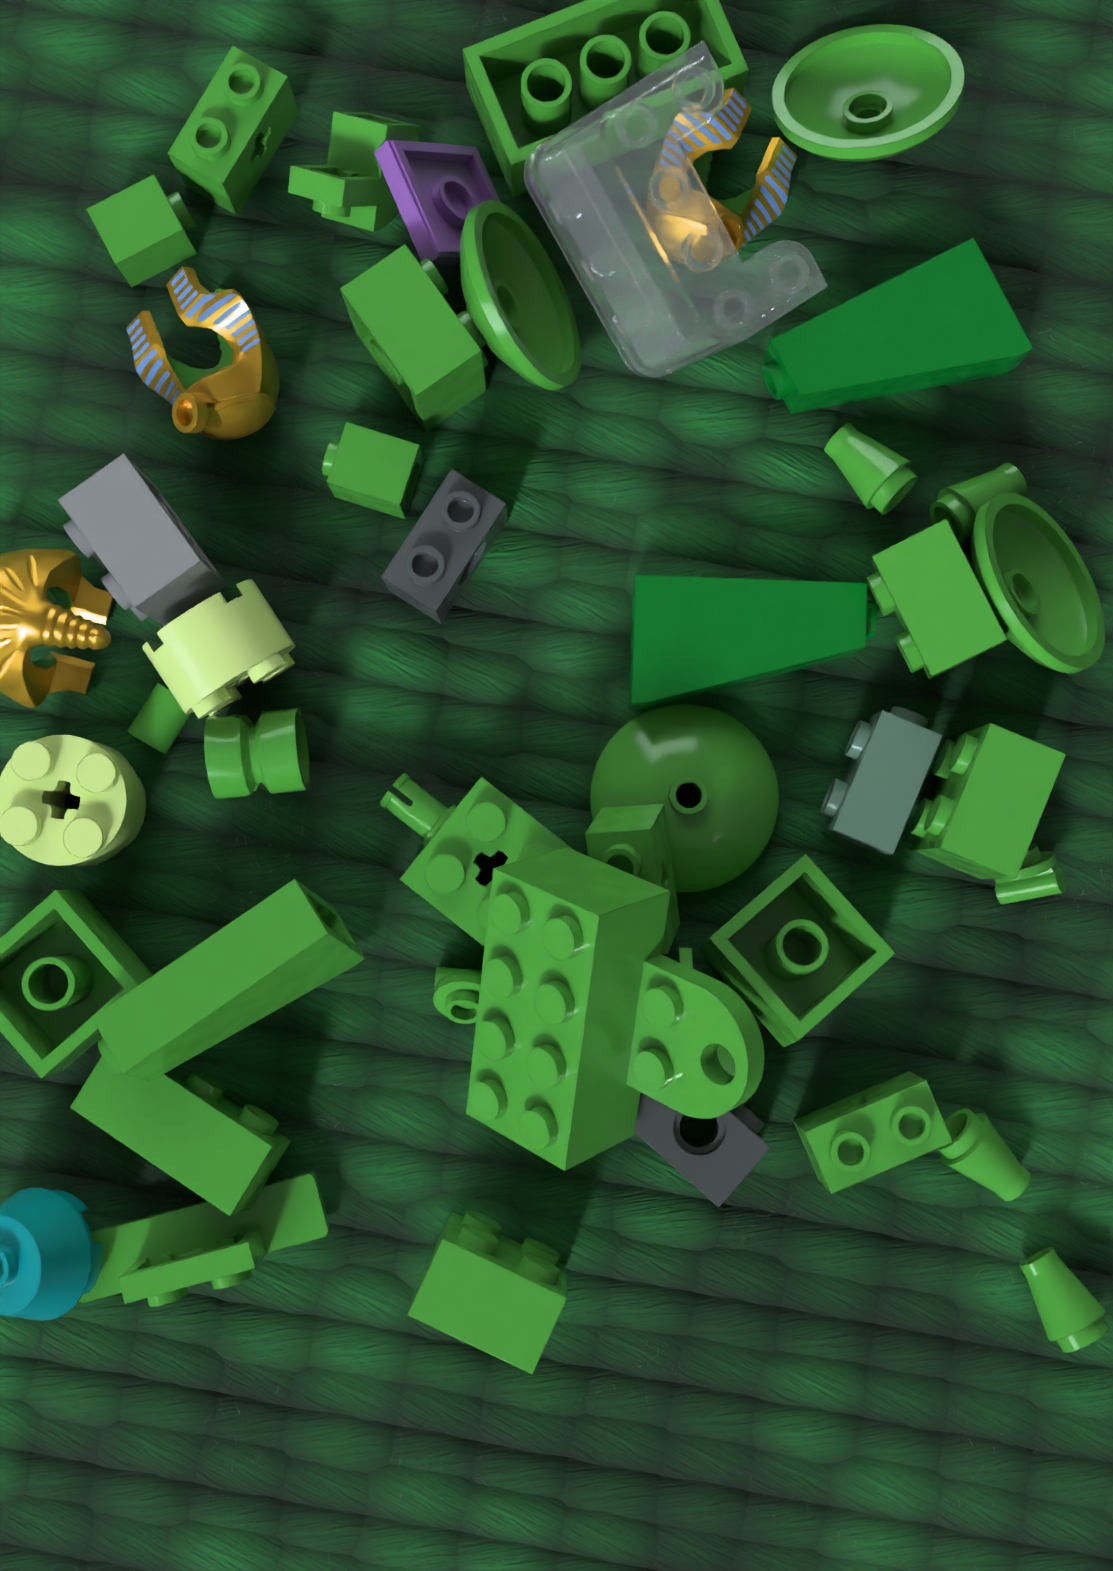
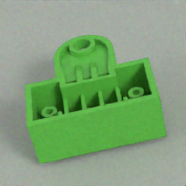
M568 847L493 868L466 1108L467 1115L566 1171L634 1136L640 1093L657 1100L679 1113L698 1119L719 1117L745 1103L758 1088L764 1070V1045L761 1032L749 1007L729 986L661 954L670 890ZM718 1044L724 1046L731 1053L736 1067L735 1076L727 1073L721 1066L717 1055Z

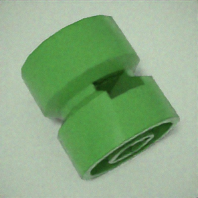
M299 708L262 711L255 725L247 715L239 716L238 714L207 718L204 728L205 764L211 791L216 799L246 797L251 795L253 791H256L260 783H263L272 794L308 790L310 784L309 748L304 719Z

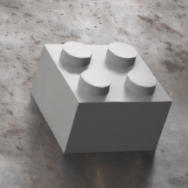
M124 453L58 499L71 518L70 521L63 525L69 537L87 558L92 555L103 569L109 571L108 574L101 578L103 584L124 610L130 608L141 621L150 617L162 626H166L189 609L228 586L157 486Z

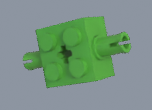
M403 773L393 786L412 800L413 804L411 806L407 805L389 790L379 804L383 809L390 811L424 838L422 846L425 848L402 875L400 880L484 947L492 881L487 886L480 882L479 877L483 869L477 864L478 859L483 854L493 858L501 851L508 857L504 864L506 865L565 847L572 849L483 777H480L457 807L452 805L448 809L410 779L407 773Z

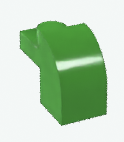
M333 111L327 165H291L288 193L313 199L312 210L322 213L321 217L373 232L383 229L396 217L399 209L374 152L387 139L418 142L420 126L367 112Z

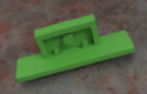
M308 1172L267 1183L262 1188L251 1208L232 1216H228L205 1200L92 1231L93 1244L102 1241V1267L93 1289L89 1293L82 1295L79 1302L87 1303L122 1293L125 1304L147 1298L149 1307H157L187 1296V1287L211 1281L213 1289H223L250 1279L252 1277L251 1269L256 1268L267 1253L320 1239L329 1233L330 1226L316 1174Z

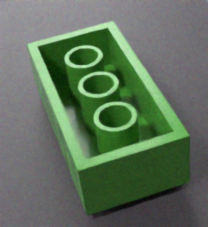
M585 0L462 49L467 90L513 198L664 138L673 119L682 109L707 113L717 106L723 91L726 89L735 88L743 97L749 72L719 0Z

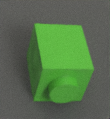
M154 174L86 209L114 263L131 287L197 254L186 233L197 227L178 191L166 196Z
M346 422L341 439L332 438L327 447L323 460L322 474L328 476L327 484L335 498L406 520L425 461L419 444Z

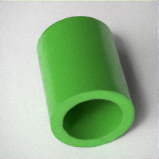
M157 682L127 731L149 746L167 754L192 713L185 714L171 691Z

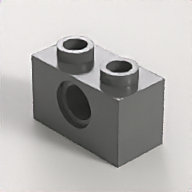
M451 469L381 576L388 590L442 624L508 522L506 503Z
M640 1093L635 1133L717 1207L723 1204L771 1148L758 1134L765 1123L744 1104L719 1117L713 1118V1126L706 1136L699 1139H690L683 1136L679 1129L680 1121L684 1114Z

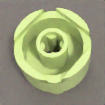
M252 579L236 584L243 596L236 597L227 603L221 592L189 609L160 629L157 634L163 643L146 642L142 646L145 654L185 714L194 712L198 719L207 715L213 717L242 698L237 690V687L249 679L254 684L259 681L266 683L295 664L289 652L296 645Z
M72 735L43 737L20 745L14 751L12 758L1 773V837L23 855L37 862L56 866L97 865L109 860V858L116 855L123 848H126L136 838L142 827L146 812V794L142 782L137 777L128 760L119 751L104 744ZM73 794L80 797L78 810L65 807L67 795Z

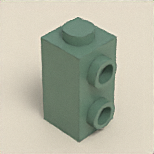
M893 706L890 713L882 710L870 716L868 723L862 720L857 722L844 752V755L852 758L844 780L841 781L835 778L832 781L821 805L820 813L828 816L822 830L823 832L880 856L894 854L943 736L926 728L928 724L927 718L911 710Z

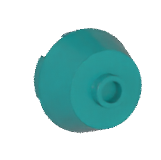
M27 1188L14 1193L0 1205V1315L38 1321L56 1319L70 1311L82 1295L89 1293L93 1289L102 1267L103 1245L102 1241L93 1244L90 1227L81 1212L89 1209L76 1196L61 1190Z

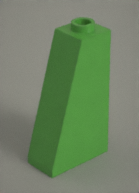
M294 879L94 1015L92 1019L103 1037L98 1041L99 1051L109 1067L117 1074L152 1081L356 966L366 957L335 907Z

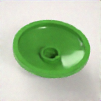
M876 24L841 30L810 43L792 56L783 66L772 88L774 119L780 131L791 142L823 158L858 162L891 157L922 144L953 118L964 95V66L958 53L945 40L935 34L915 27Z
M487 200L473 207L466 216L460 237V274L462 291L466 302V312L471 316L477 330L491 351L526 381L552 391L560 390L572 384L577 379L581 367L580 338L569 298L552 261L532 230L508 206L496 200Z
M1008 492L999 494L985 502L978 510L971 535L973 571L1006 638L1032 660L1047 668L1062 673L1074 674L1091 667L1100 659L1104 649L1105 623L1097 590L1077 549L1056 521L1030 499Z
M674 704L659 707L637 716L624 725L610 739L602 751L591 782L590 808L592 820L595 819L600 809L605 807L664 803L676 892L709 890L721 886L742 874L756 861L767 846L776 824L779 807L776 773L760 741L748 728L733 717L719 710L701 705ZM691 784L697 788L700 797L695 807L685 808L678 803L676 791L680 785Z

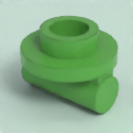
M1030 844L1016 879H994L996 896L1002 905L1060 894L1066 891V879L1063 871L1057 865L1055 853L1052 851L1040 852L1037 844Z
M437 967L433 1003L436 1009L454 1022L461 1024L475 1023L482 970Z

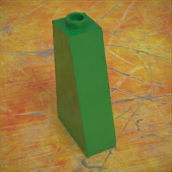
M973 237L772 338L763 357L764 365L761 366V374L772 397L775 400L783 398L789 412L793 414L1004 375L1016 369L1033 350V347Z
M635 575L632 586L628 710H644L856 655L866 647V639L872 640L876 632L877 607L874 601H867V583Z

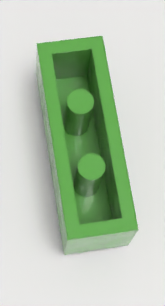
M101 1056L70 1106L71 1109L228 1216L251 1208L291 1143V1140L276 1131L279 1122L274 1117L250 1104H245L242 1109L223 1096L226 1087L220 1081L197 1069H193L191 1073H188L177 1066L152 1081H146L124 1074H117Z

